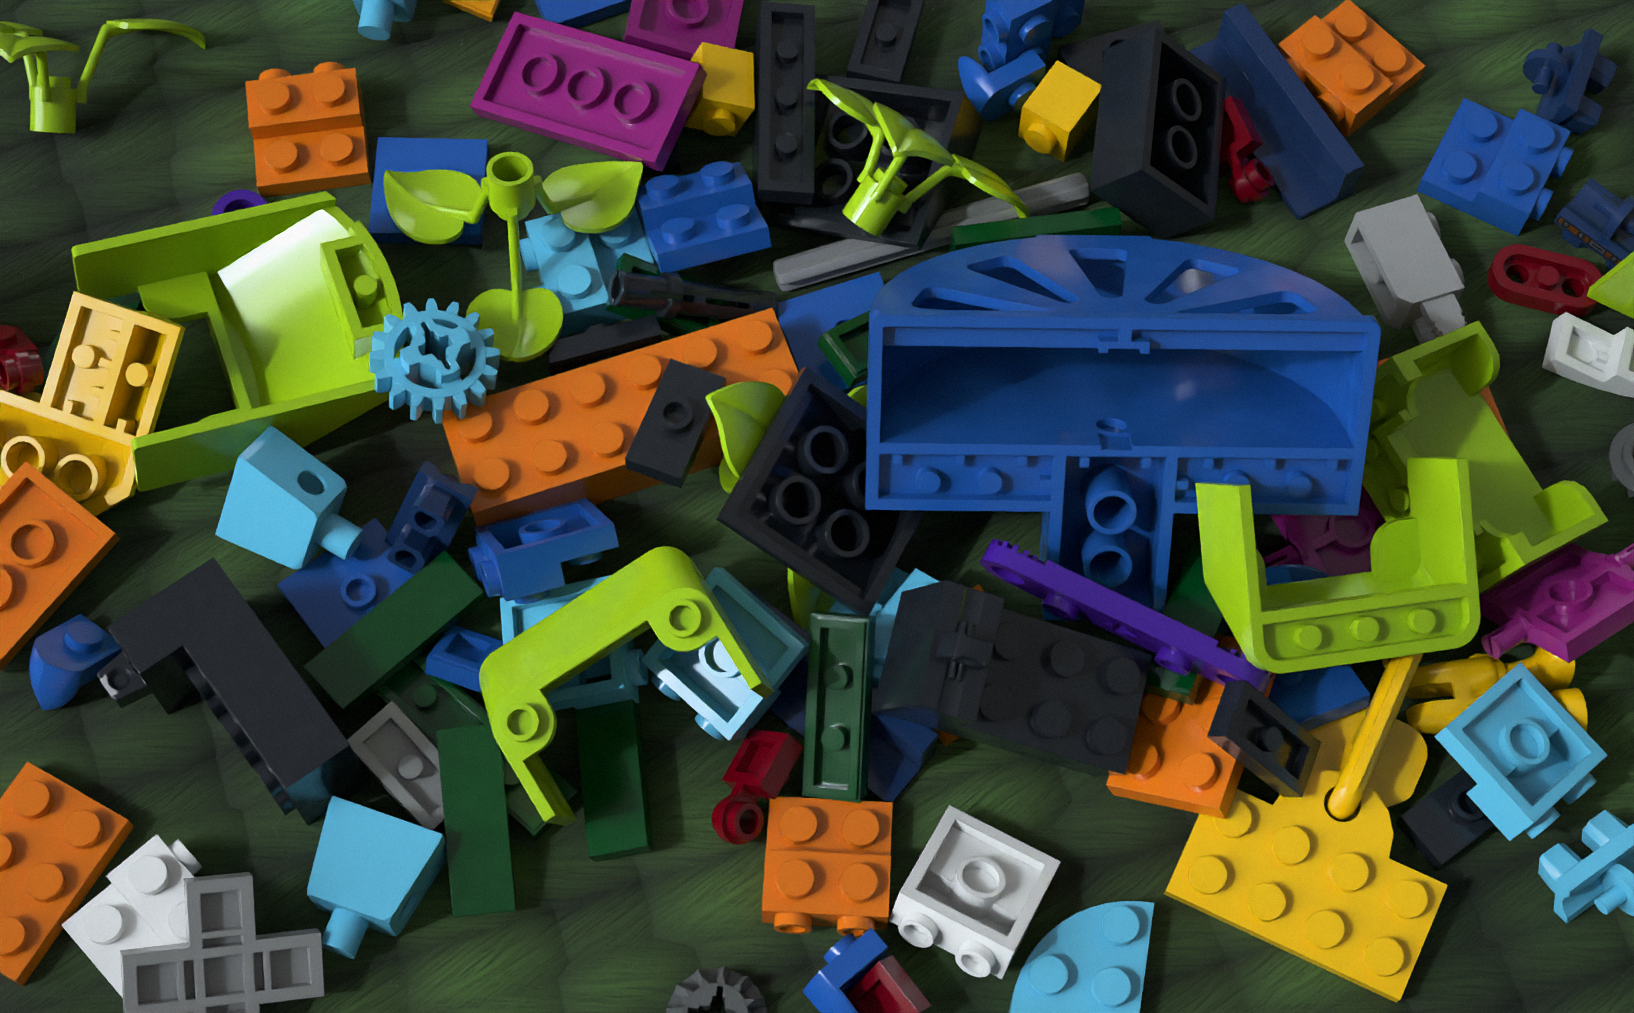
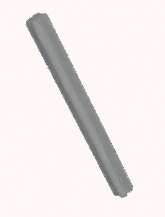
M1074 173L1013 192L1030 210L1029 217L1050 215L1087 204L1089 202L1090 188L1083 173ZM994 196L945 210L921 250L848 238L776 259L773 262L774 277L780 290L789 291L950 244L952 228L954 226L1019 219V216L1013 205Z

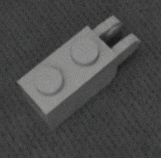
M1418 194L1356 212L1344 242L1384 323L1398 330L1412 327L1419 343L1423 344L1464 327L1467 322L1464 320L1465 316L1461 315L1463 311L1458 303L1465 288L1462 269L1455 259L1449 258L1440 240V228L1435 216L1430 212H1426Z

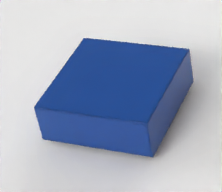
M453 625L444 633L427 656L425 674L481 693L479 684L481 665L490 653L503 645V641Z

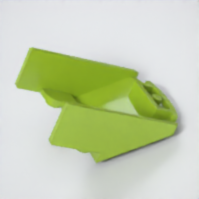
M327 191L80 244L71 249L78 292H84L102 299L139 292L146 312L157 313L177 324L205 318L235 407L234 410L210 415L197 423L133 438L131 440L135 478L138 489L141 492L235 469L238 456L270 425L303 448L389 399L390 391L377 393L374 389L375 373L369 372L370 352H373L372 336L374 331L384 332V317L390 314L400 320L403 319L398 290L388 263L368 230L359 220L354 222L336 206V198ZM400 349L398 350L395 359L400 357Z

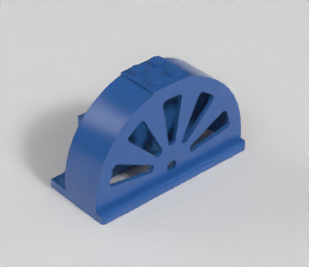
M1036 235L1033 238L977 245L933 257L914 265L890 280L875 296L870 307L866 510L1042 512L1039 560L1045 564L1047 560L1054 562L1162 614L1166 604L1173 514H1198L1195 483L1219 482L1250 485L1253 514L1358 516L1381 328L1374 316L1361 315L1356 308L1333 290L1290 269L1239 253L1183 242L1152 239L1151 236ZM1040 599L1044 620H1063L1046 611L1042 607L1044 600ZM1078 616L1076 618V620H1084Z

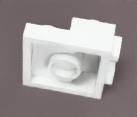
M949 805L901 888L889 921L898 925L900 935L908 943L921 948L929 947L933 943L954 954L956 963L964 972L975 977H986L992 974L1002 979L1061 861Z
M157 834L106 876L111 881L108 887L62 924V927L122 998L120 950L187 943L183 878H193V875L202 866L179 839L168 847Z

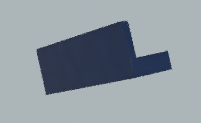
M1243 2L1225 10L1217 38L1189 52L1227 79L1225 99L1232 96L1242 100L1263 142L1261 147L1250 154L1252 159L1257 158L1267 166L1274 178V189L1293 215L1299 220L1352 195L1365 166Z
M748 588L753 595L809 643L810 634L753 589ZM809 651L780 685L778 690L781 691V694L767 710L803 740H805ZM873 684L868 791L881 802L894 803L935 754L938 734L928 727L874 712L873 707L878 687Z

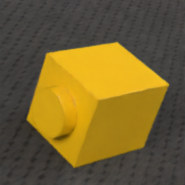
M702 42L690 61L700 64L707 73V76L684 127L704 130L706 133L714 136L728 135L735 137L755 109L753 53Z
M1057 60L1022 106L1018 136L1024 139L1035 151L1042 154H1050L1064 162L1098 116L1101 84Z

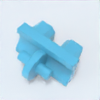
M1603 810L1589 820L1582 829L1581 841L1593 853L1582 860L1565 843H1557L1539 858L1538 874L1555 893L1554 912L1566 924L1594 904L1605 915L1618 907L1626 914L1634 916V823L1628 826L1609 811Z

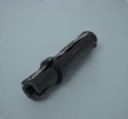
M615 270L611 275L608 285V300L611 306L655 311L656 315L660 318L672 319L677 314L731 321L772 307L776 317L778 314L779 302L775 292H761L720 284L682 280L679 274L672 272H663L660 276ZM654 290L682 294L683 299L651 296L650 292ZM705 299L734 301L736 306L708 304L705 302Z

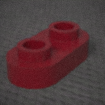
M1522 244L1509 245L1498 251L1487 271L1488 286L1499 299L1511 304L1556 315H1562L1567 312L1577 318L1589 314L1595 308L1598 302L1586 296L1589 287L1603 277L1597 267L1586 260ZM1508 275L1518 277L1522 284L1512 281L1508 278ZM1562 289L1572 290L1577 297L1566 295Z

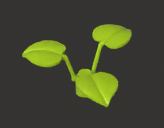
M136 18L106 21V24H103L76 89L71 88V77L49 76L47 51L79 53L80 46L59 39L41 37L43 36V30L15 22L0 21V55L9 63L23 57L29 83L30 131L75 134L76 103L87 104L88 87L105 45L111 37L142 30H157L184 36L205 50L206 40L204 36L190 26L170 20ZM33 54L36 56L37 69H36V65H35V60H34Z
M816 78L808 84L807 90L822 91L841 110L865 123L872 134L873 142L865 167L857 178V181L861 184L842 210L848 219L868 233L880 237L897 210L906 214L912 203L948 176L967 179L981 190L1013 205L1019 218L1030 216V210L997 174L972 160L954 153L951 155L936 139L926 132L914 128L898 112L877 102L873 104L862 95L827 80ZM886 137L894 159L888 169L878 167L874 173ZM908 156L923 157L944 164L943 167L907 195L902 194L907 185L896 175Z
M503 152L495 155L488 162L486 167L487 177L481 179V188L471 176L453 170H425L418 172L385 170L384 194L390 216L397 227L406 236L415 241L426 244H446L455 241L461 236L465 222L469 224L479 222L488 201L491 209L500 218L507 221L512 291L491 289L481 293L470 303L466 316L473 312H477L480 315L478 331L492 328L494 331L493 348L500 349V359L507 362H523L541 356L553 346L562 330L563 309L557 296L549 289L532 288L522 291L518 221L528 216L529 212L534 208L537 198L546 213L552 215L561 212L564 225L573 231L596 234L614 230L627 221L633 212L643 175L642 162L632 161L577 164L553 172L542 183L540 176H534L533 164L527 156L518 152Z
M758 381L738 382L720 388L705 397L719 430L724 453L719 467V479L722 488L728 494H731L786 397L773 384ZM867 385L858 386L847 394L867 408ZM788 568V591L794 622L806 632H809L810 614L816 611L828 612L836 600Z

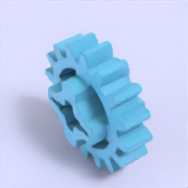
M430 298L427 300L425 311L418 312L408 302L404 304L402 320L390 314L384 317V332L374 331L372 336L373 352H370L369 372L375 373L374 389L377 393L390 391L389 407L392 410L406 403L411 406V420L416 421L424 410L431 411L435 424L442 423L444 411L452 410L459 419H463L466 417L468 401L478 407H482L485 404L486 389L494 390L498 373L496 369L499 367L500 349L493 348L494 331L492 328L478 331L480 315L477 312L462 318L458 316L459 303L453 301L446 311H440L434 298ZM408 341L410 346L400 349V347ZM400 349V357L395 359V356L398 350ZM474 362L472 371L462 381L460 375L468 372L469 364Z

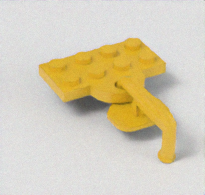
M1424 653L1381 659L1385 670L1369 707L1308 731L1321 742L1303 797H1283L1279 795L1274 804L1271 805L1236 789L1226 819L1199 814L1164 895L1391 1001H1400L1448 886L1389 858L1394 834L1387 808L1403 803L1412 796L1427 761V746L1422 735L1409 724L1396 719Z

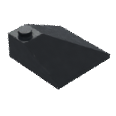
M815 73V79L819 78L833 82L862 95L873 104L877 102L891 108L905 117L914 128L920 129L936 139L951 155L954 153L972 160L983 121L965 92ZM815 90L814 196L812 204L772 202L766 222L772 227L921 250L964 179L954 176L946 177L912 203L906 214L897 210L880 237L868 233L848 219L842 210L861 184L857 181V178L865 167L873 142L872 134L865 123L841 110L822 91ZM886 137L874 173L878 167L888 169L894 159ZM908 156L896 175L907 185L902 194L907 195L943 167L944 164L923 157Z
M806 366L800 370L716 520L857 615L869 616L925 510H866L867 408Z

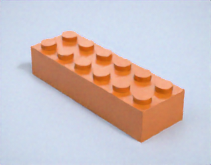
M773 307L486 396L485 404L482 407L467 402L466 417L463 419H459L452 410L444 411L442 424L461 483L470 484L479 489L469 507L475 526L486 525L587 498L595 505L664 483L626 469L625 457L670 359L725 377L726 386L745 381L766 382L777 386L786 396L799 372ZM715 417L712 419L688 475L720 465L724 453Z

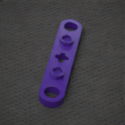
M993 539L988 545L980 561L983 568L997 578L1044 600L1042 607L1056 617L1075 622L1078 616L1155 653L1154 660L1160 666L1176 674L1188 676L1190 671H1193L1224 687L1227 681H1247L1264 695L1273 673L1258 669L1250 662L1245 661L1244 653L1239 658L1240 654L1235 649L1229 650L1227 647H1216L1219 642L1218 640L1054 562L1047 560L1045 564L1043 561L1038 560L1037 556L1029 555L1030 552L1025 549L1020 554L1018 553L1020 546L1015 544L1012 546L1009 542H1002L1000 539Z

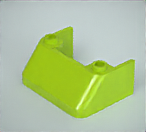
M1406 457L1411 518L1388 521L1375 532L1370 545L1372 571L1267 585L1264 560L1256 549L1251 486L1219 482L1195 483L1204 581L1247 660L1258 669L1283 674L1460 648L1469 643L1478 631L1481 615L1468 458Z
M662 546L648 551L490 653L481 665L479 684L494 738L544 822L568 826L577 820L538 755L552 742L557 729L556 714L546 695L652 627L664 645L672 650L683 653L697 651L719 638L752 691L764 699L775 693L693 560L677 548Z

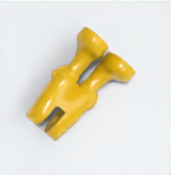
M1537 645L1534 654L1524 660L1504 664L1499 658L1495 659L1488 654L1476 653L1467 659L1419 666L1405 696L1412 699L1443 696L1454 697V699L1420 703L1406 710L1407 721L1412 728H1415L1421 734H1438L1521 662L1548 691H1552L1550 694L1585 731H1587L1588 720L1586 702L1581 690L1578 688L1566 689L1574 676L1575 660L1568 663Z

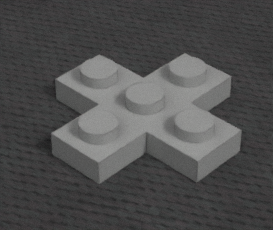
M250 872L183 878L187 943L120 950L124 1013H260L259 1004L324 996L321 932L318 928L256 935L253 876Z

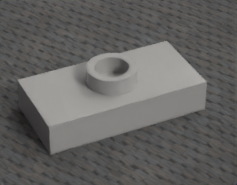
M391 701L347 741L357 759L419 826L434 830L444 821L438 750L401 709Z

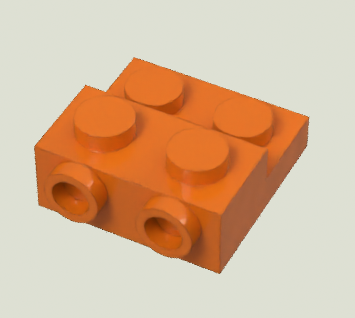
M1345 0L1322 19L1314 15L1277 45L1279 52L1336 128L1345 137H1349L1417 82L1426 67L1351 0Z
M324 62L317 65L313 73L291 76L288 71L283 69H269L259 75V80L245 81L249 129L254 142L257 188L262 198L371 184L363 95L356 68L346 69L344 65L337 62Z
M783 796L769 799L762 923L774 924V930L788 934L809 933L812 931V926L837 927L838 934L846 936L853 933L855 937H861L870 928L874 931L875 929L887 930L893 802L863 801L855 803L832 799Z

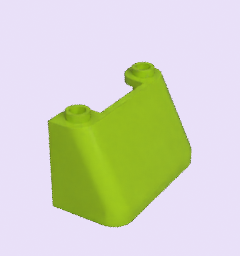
M1478 320L1396 354L1376 369L1362 484L1386 522L1395 519L1411 518L1406 457L1468 458L1480 595L1608 522V519L1590 492L1575 481L1563 480L1544 490L1540 487L1480 393L1497 378L1500 369V358L1494 343Z

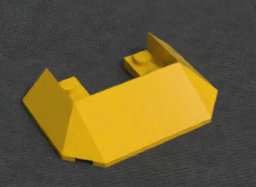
M74 291L43 394L33 391L32 393L18 395L14 390L5 391L0 383V488L27 461L94 516L133 497L137 488L131 440L154 432L185 327L157 313L134 310L84 292Z

